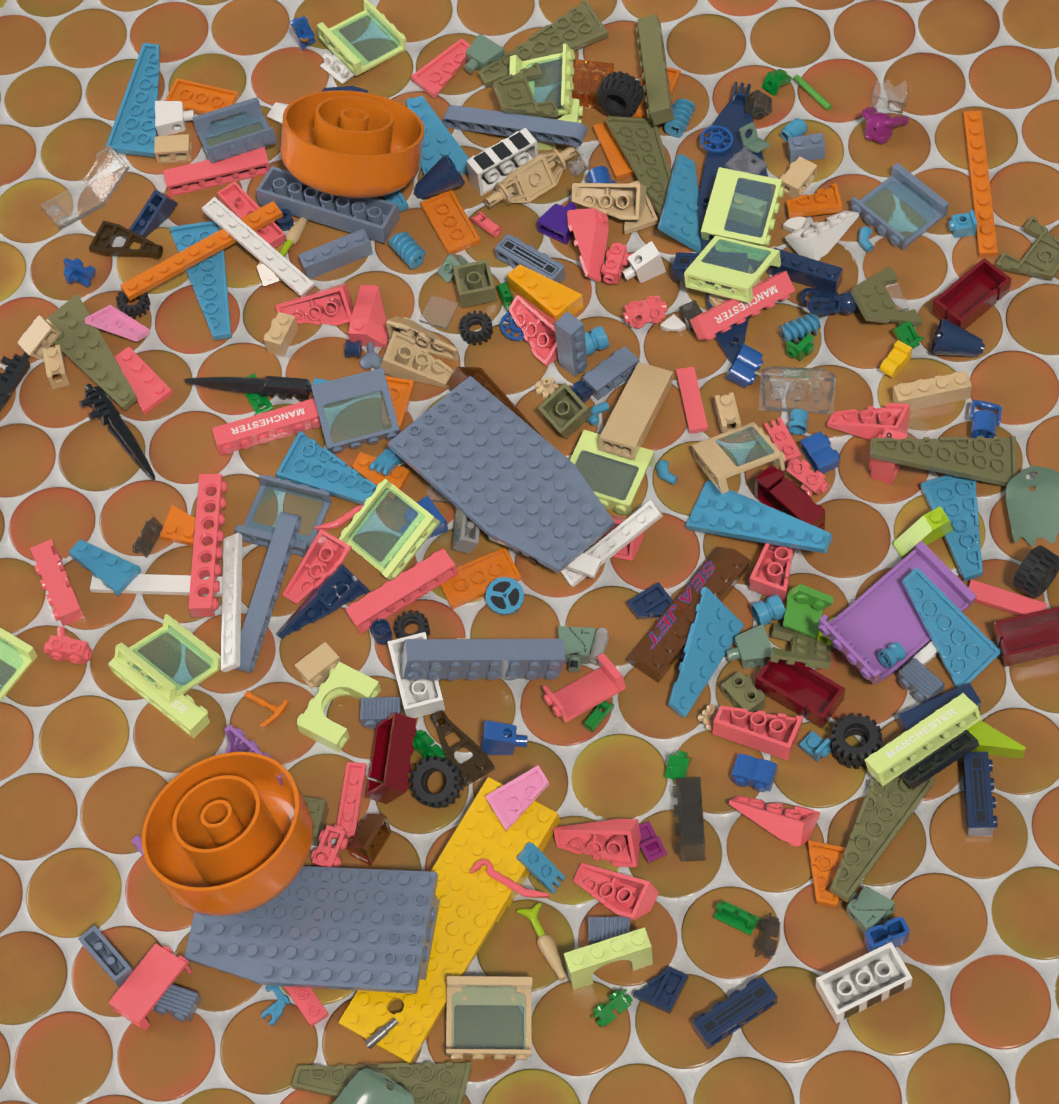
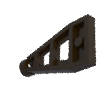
M108 221L102 222L89 246L90 252L106 256H144L160 259L163 255L162 245L155 244L119 224ZM117 235L127 239L122 247L111 246ZM133 241L142 243L140 249L129 248Z
M443 710L431 716L430 720L436 727L446 759L455 763L458 766L457 768L463 773L461 774V777L464 778L462 786L466 787L495 770V766L485 751H482L481 747L450 721ZM455 733L461 741L450 747L445 737ZM463 747L467 748L473 754V758L459 765L456 762L454 753Z

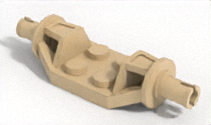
M569 146L560 153L556 149H551L550 152L539 154L513 170L501 182L495 184V193L484 198L486 205L491 208L500 201H503L506 205L510 203H529L557 186L562 172L566 169L565 161L576 156L575 149ZM556 166L557 168L552 173L551 168ZM513 192L516 194V195L511 196V197H510V195H509L510 193H513Z

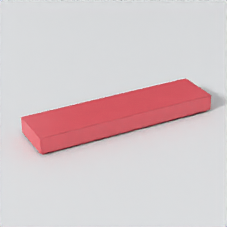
M694 366L676 369L689 434L708 431Z
M972 579L968 587L977 596L976 603L1017 616L1046 610L1047 603Z
M346 763L336 825L345 828L348 839L357 833L367 770L366 763Z

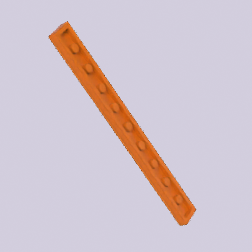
M964 111L963 118L973 208L977 221L976 235L979 258L997 257L998 249L982 111Z
M272 201L241 218V220L256 232L283 217V214L275 202ZM221 229L120 285L121 289L131 301L237 241L224 229Z

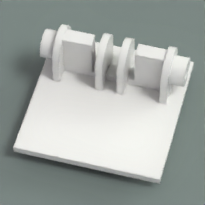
M330 53L323 55L324 63L320 67L341 84H344L354 76L335 54L333 56Z

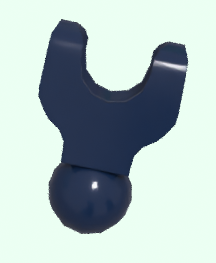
M805 288L800 293V301L813 314L828 315L831 313L850 315L858 308L850 292L839 294L838 292L824 289ZM807 294H813L807 301L805 300Z

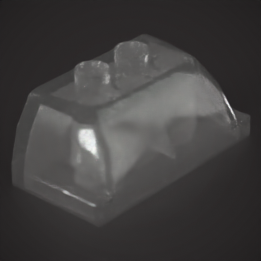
M775 366L764 368L760 375L758 410L791 412L794 409H802L808 413L834 414L836 376L827 369Z

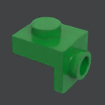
M782 69L768 72L762 88L775 96L778 94L781 86L790 84L792 77L787 75V72Z
M910 320L892 329L897 340L912 347V349L920 345L919 342L924 339L923 336L917 335Z
M810 334L798 345L790 340L786 342L787 355L799 362L806 355H810L815 348L814 337Z
M676 750V753H671L664 777L684 783L692 757H689L687 752Z

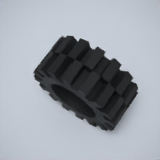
M119 291V296H116L118 309L129 317L132 316L133 319H136V316L141 318V314L146 315V310L149 311L151 303L147 292L136 297L135 299L140 301L134 305H127L130 300L124 292Z
M473 311V314L468 312L467 316L464 315L462 317L463 320L460 319V334L463 337V341H467V344L470 345L473 342V346H476V343L479 342V345H482V341L486 343L488 339H491V334L493 335L492 321L486 313L483 314L482 311H479L477 314L476 311ZM473 325L483 326L479 331L469 330Z
M409 610V614H406V611L402 612L403 616L400 614L397 616L398 620L395 619L394 631L397 639L426 632L428 639L430 627L428 619L423 613L419 614L417 610L413 613L412 610ZM410 624H417L419 630L416 633L408 634L405 632V627Z

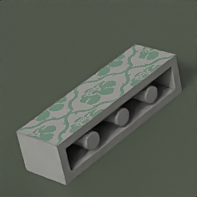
M457 507L455 511L452 549L470 554L478 545L480 528Z

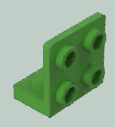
M802 584L797 585L788 591L783 626L816 639L820 631L818 623L822 617V610L833 604L834 597Z

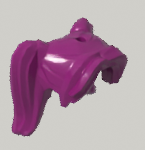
M874 106L862 110V116L866 119L865 138L875 140L878 143L888 142L890 137H892L893 128L909 123L907 116H895L892 118L888 114L878 112Z

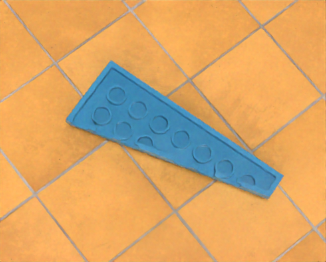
M143 43L106 144L107 152L155 157L154 146L155 137H157L155 101H158L161 50L159 44Z
M208 221L170 227V232L178 252H181L222 228L216 222ZM223 249L186 270L214 340L232 338L225 251Z
M706 481L685 525L687 530L825 554L833 539L831 533L732 490L721 494L711 481Z

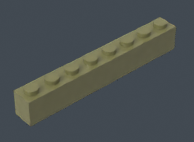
M657 14L638 19L636 32L637 36L640 37L637 39V42L641 49L639 50L640 59L643 60L640 62L641 69L644 72L642 73L644 84L646 83V85H643L645 95H647L645 102L647 107H649L646 111L648 118L652 119L654 125H658L675 119L662 27Z

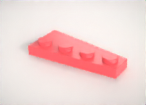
M461 38L411 76L412 81L435 99L465 63V53L470 44Z
M127 347L115 356L119 367L138 398L137 402L144 415L173 394L172 390L130 347Z

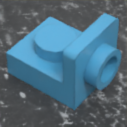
M813 731L799 744V748L816 762L821 758H826L831 751V740L828 738L823 740Z

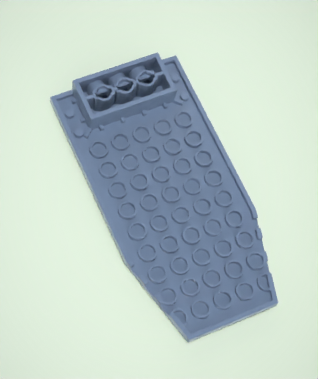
M471 376L388 442V447L488 536L496 541L500 540L511 549L515 548L521 551L527 557L530 556L538 560V563L557 573H560L614 526V520L575 464Z
M303 866L296 878L283 892L256 909L228 916H210L194 913L184 958L190 962L208 968L211 967L220 972L229 973L259 985L417 994L419 981L426 980L440 903L435 895L439 875L437 872Z

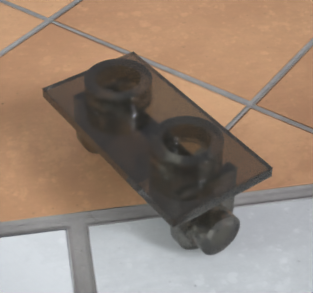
M154 516L149 521H146L140 533L142 536L138 537L132 545V551L136 554L141 552L145 558L149 556L163 529V525Z
M768 913L760 918L757 929L759 934L754 943V949H756L754 957L764 954L765 958L772 959L775 955L777 941L770 939V937H778L781 923L778 917H771L772 913Z

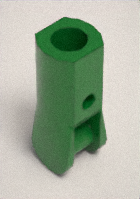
M503 282L498 284L496 289L508 313V309L512 304L510 302H513L515 298L508 283Z
M606 700L598 704L583 722V726L590 732H594L600 723L612 712L615 705L608 703Z

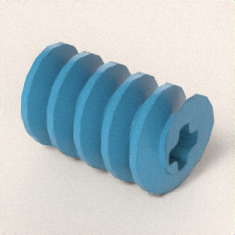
M678 99L674 102L673 112L675 120L666 122L664 126L666 133L679 138L686 132L695 110L694 103L687 99Z
M408 232L397 233L389 240V246L397 252L411 269H416L422 264L426 251L418 245L413 237L409 236Z
M811 312L809 315H803L802 318H796V321L791 320L789 323H784L783 326L779 325L783 340L787 342L793 339L795 343H798V337L803 340L805 338L804 334L811 335V331L817 335V329L821 328L817 315Z

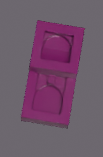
M650 822L639 825L641 834L640 851L647 862L650 863L666 856L667 852L660 838L656 836Z

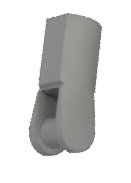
M599 628L596 631L589 661L593 664L599 665L597 656L602 653L605 654L609 641L608 631L605 628Z

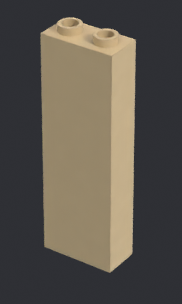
M641 362L637 363L599 436V450L635 460L672 386L673 371Z

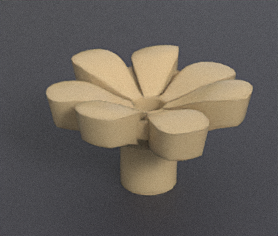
M541 378V382H536L535 384L536 394H543L542 398L546 400L559 386L554 384V378Z
M713 704L707 705V709L698 715L699 722H704L707 730H713V721L718 712L717 706H713Z

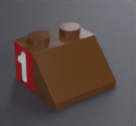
M368 814L366 819L360 822L358 832L350 838L347 845L350 856L370 866L373 864L392 833L387 816L383 814Z

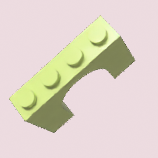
M339 662L335 668L331 669L326 682L320 685L315 698L309 701L308 708L304 714L302 713L298 717L297 727L299 732L340 753L350 736L347 728L329 720L324 715L326 706L334 698L344 695L352 696L360 701L361 698L366 697L377 698L381 692L379 682Z
M645 927L564 953L566 969L573 990L593 984V973L611 962L629 960L633 971L653 965L652 946Z

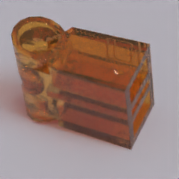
M574 59V89L572 90V98L580 99V106H583V109L601 110L596 95L605 77L614 71V64Z

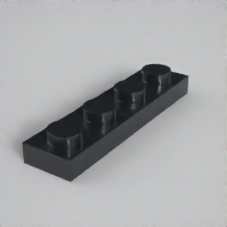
M966 729L900 774L901 778L912 789H915L978 747L979 742Z

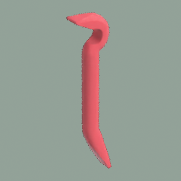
M359 504L337 520L316 526L314 529L326 531L338 528L352 519L364 505Z
M487 859L477 861L470 870V873L473 874L480 870L481 867L487 866L486 872L488 876L520 895L529 898H550L549 894L526 889L494 870L491 861Z

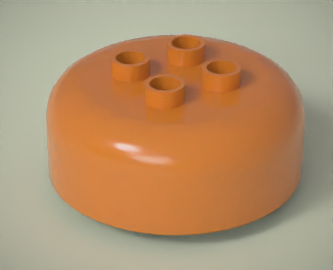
M357 91L317 92L294 100L284 110L280 145L281 156L288 171L297 180L315 190L348 198L378 197L399 191L415 178L421 164L425 128L422 120L411 109L386 97Z
M253 752L219 754L204 759L182 771L156 797L147 813L142 831V849L145 860L165 891L186 909L210 916H228L248 912L274 899L296 878L309 855L313 841V822L309 806L290 773L274 759ZM277 775L281 777L282 786L278 782Z

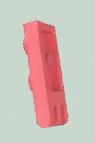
M777 418L778 425L774 420H771V428L767 422L764 423L763 427L771 442L775 443L778 450L782 451L785 455L786 462H784V465H787L793 457L800 460L801 453L782 418Z
M283 986L311 1028L329 1016L311 988Z

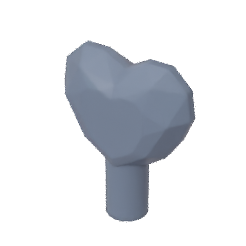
M369 342L367 343V353L361 358L360 365L364 369L371 367L379 368L382 357L375 353L374 343Z

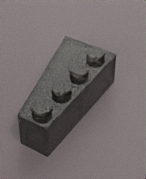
M701 777L676 778V786H672L673 798H677V804H673L674 817H678L679 823H675V836L679 835L680 842H676V855H681V862L704 861L706 858Z

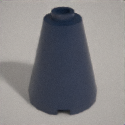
M448 155L442 156L415 184L417 188L414 190L419 198L427 199L465 184L462 175L457 171L456 165Z
M942 318L935 332V340H933L931 346L932 354L977 357L983 353L985 344L982 343L983 339L947 319Z

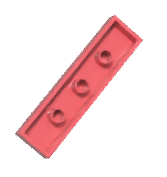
M235 181L217 192L219 200L240 219L260 208ZM274 222L256 231L274 249L286 241L285 233Z

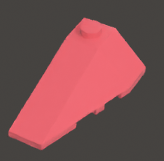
M889 403L885 404L883 408L875 409L874 406H869L867 410L857 411L856 409L836 411L832 413L828 420L827 427L868 440L878 438L879 434L884 433L885 428L908 434L910 404Z
M739 795L729 800V805L780 840L789 842V845L795 847L803 845L810 839L820 817V812L796 805L794 809L783 807V803L764 804L765 802L762 799Z

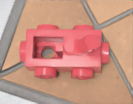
M613 243L610 249H608L606 254L607 261L606 264H603L601 274H604L603 281L605 283L619 284L623 268L628 266V257L633 254H627V245Z
M649 296L645 300L632 301L625 305L626 312L623 313L625 323H629L630 327L639 329L648 322H661L662 318L666 317L665 312L668 311L666 302L662 301L660 296Z
M793 457L787 464L788 468L786 470L802 482L800 487L810 497L812 493L820 495L829 488L830 484L824 480L826 476L818 470L814 473L809 469L811 465L804 459L799 461Z
M58 627V636L50 635L49 641L45 643L44 652L48 653L50 658L56 661L67 660L74 664H87L92 657V650L88 642L65 636L64 627Z
M334 824L333 827L327 825L326 829L321 831L319 846L313 850L311 855L312 864L315 867H340L342 858L339 856L342 850L347 849L350 840L347 838L348 835L345 828ZM333 839H338L336 845L331 843Z

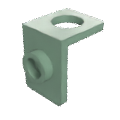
M751 122L739 129L744 148L758 153L770 146L768 142L758 138L755 123ZM748 129H751V130H752V135H751V137L746 138V137H745V132H746Z
M449 253L437 273L446 282L450 283L454 277L453 267L468 264L469 262L462 255Z

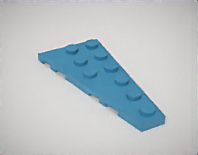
M420 96L406 99L407 107L418 115L425 128L421 158L423 175L444 155H448L456 165L455 168L461 175L468 174L466 162L469 160L468 156L425 98Z
M680 153L675 160L658 229L694 251L701 253L697 216L699 192L695 162Z
M301 430L276 473L278 479L289 480L299 485L305 484L314 489H324L332 496L364 505L366 499L373 495L377 487L369 479L362 477L355 469L348 467L344 461L326 448L324 449L319 446L315 440L308 438Z
M945 475L921 483V490L931 511L941 506L950 520L953 531L943 537L963 581L982 576L976 481L954 475Z
M918 567L903 579L902 583L955 688L971 682L1001 651Z
M702 587L700 594L702 597L700 604L696 606L695 611L697 614L694 623L691 624L684 648V660L680 663L678 669L680 674L677 682L674 683L668 704L680 717L687 716L724 658L726 650H729L735 637L744 626L707 587Z

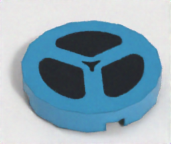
M509 577L495 579L486 589L485 598L487 606L498 615L514 614L523 604L524 592L522 586L516 580Z

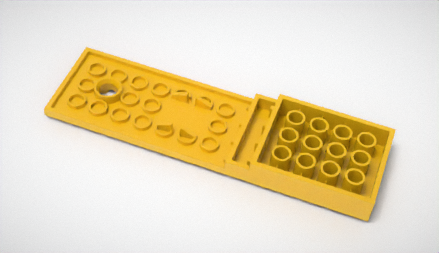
M489 777L430 871L437 872L439 875L435 895L440 903L426 980L419 981L417 994L358 990L338 1022L341 1026L367 1040L381 1027H384L395 1018L399 1024L389 1031L388 1035L376 1045L409 1064L413 1062L447 1005V976H464L495 922H499L506 908L511 906L518 894L488 876L486 872L487 866L481 867L480 870L473 874L470 873L471 868L477 861L487 859L493 864L494 870L522 886L530 872L520 863L517 857L528 842L533 843L543 852L554 833L553 829L558 827L561 822L557 812L534 801L506 832L485 797L504 785ZM395 1000L402 1001L404 1003L402 1012L396 1014L389 1012L391 1002Z

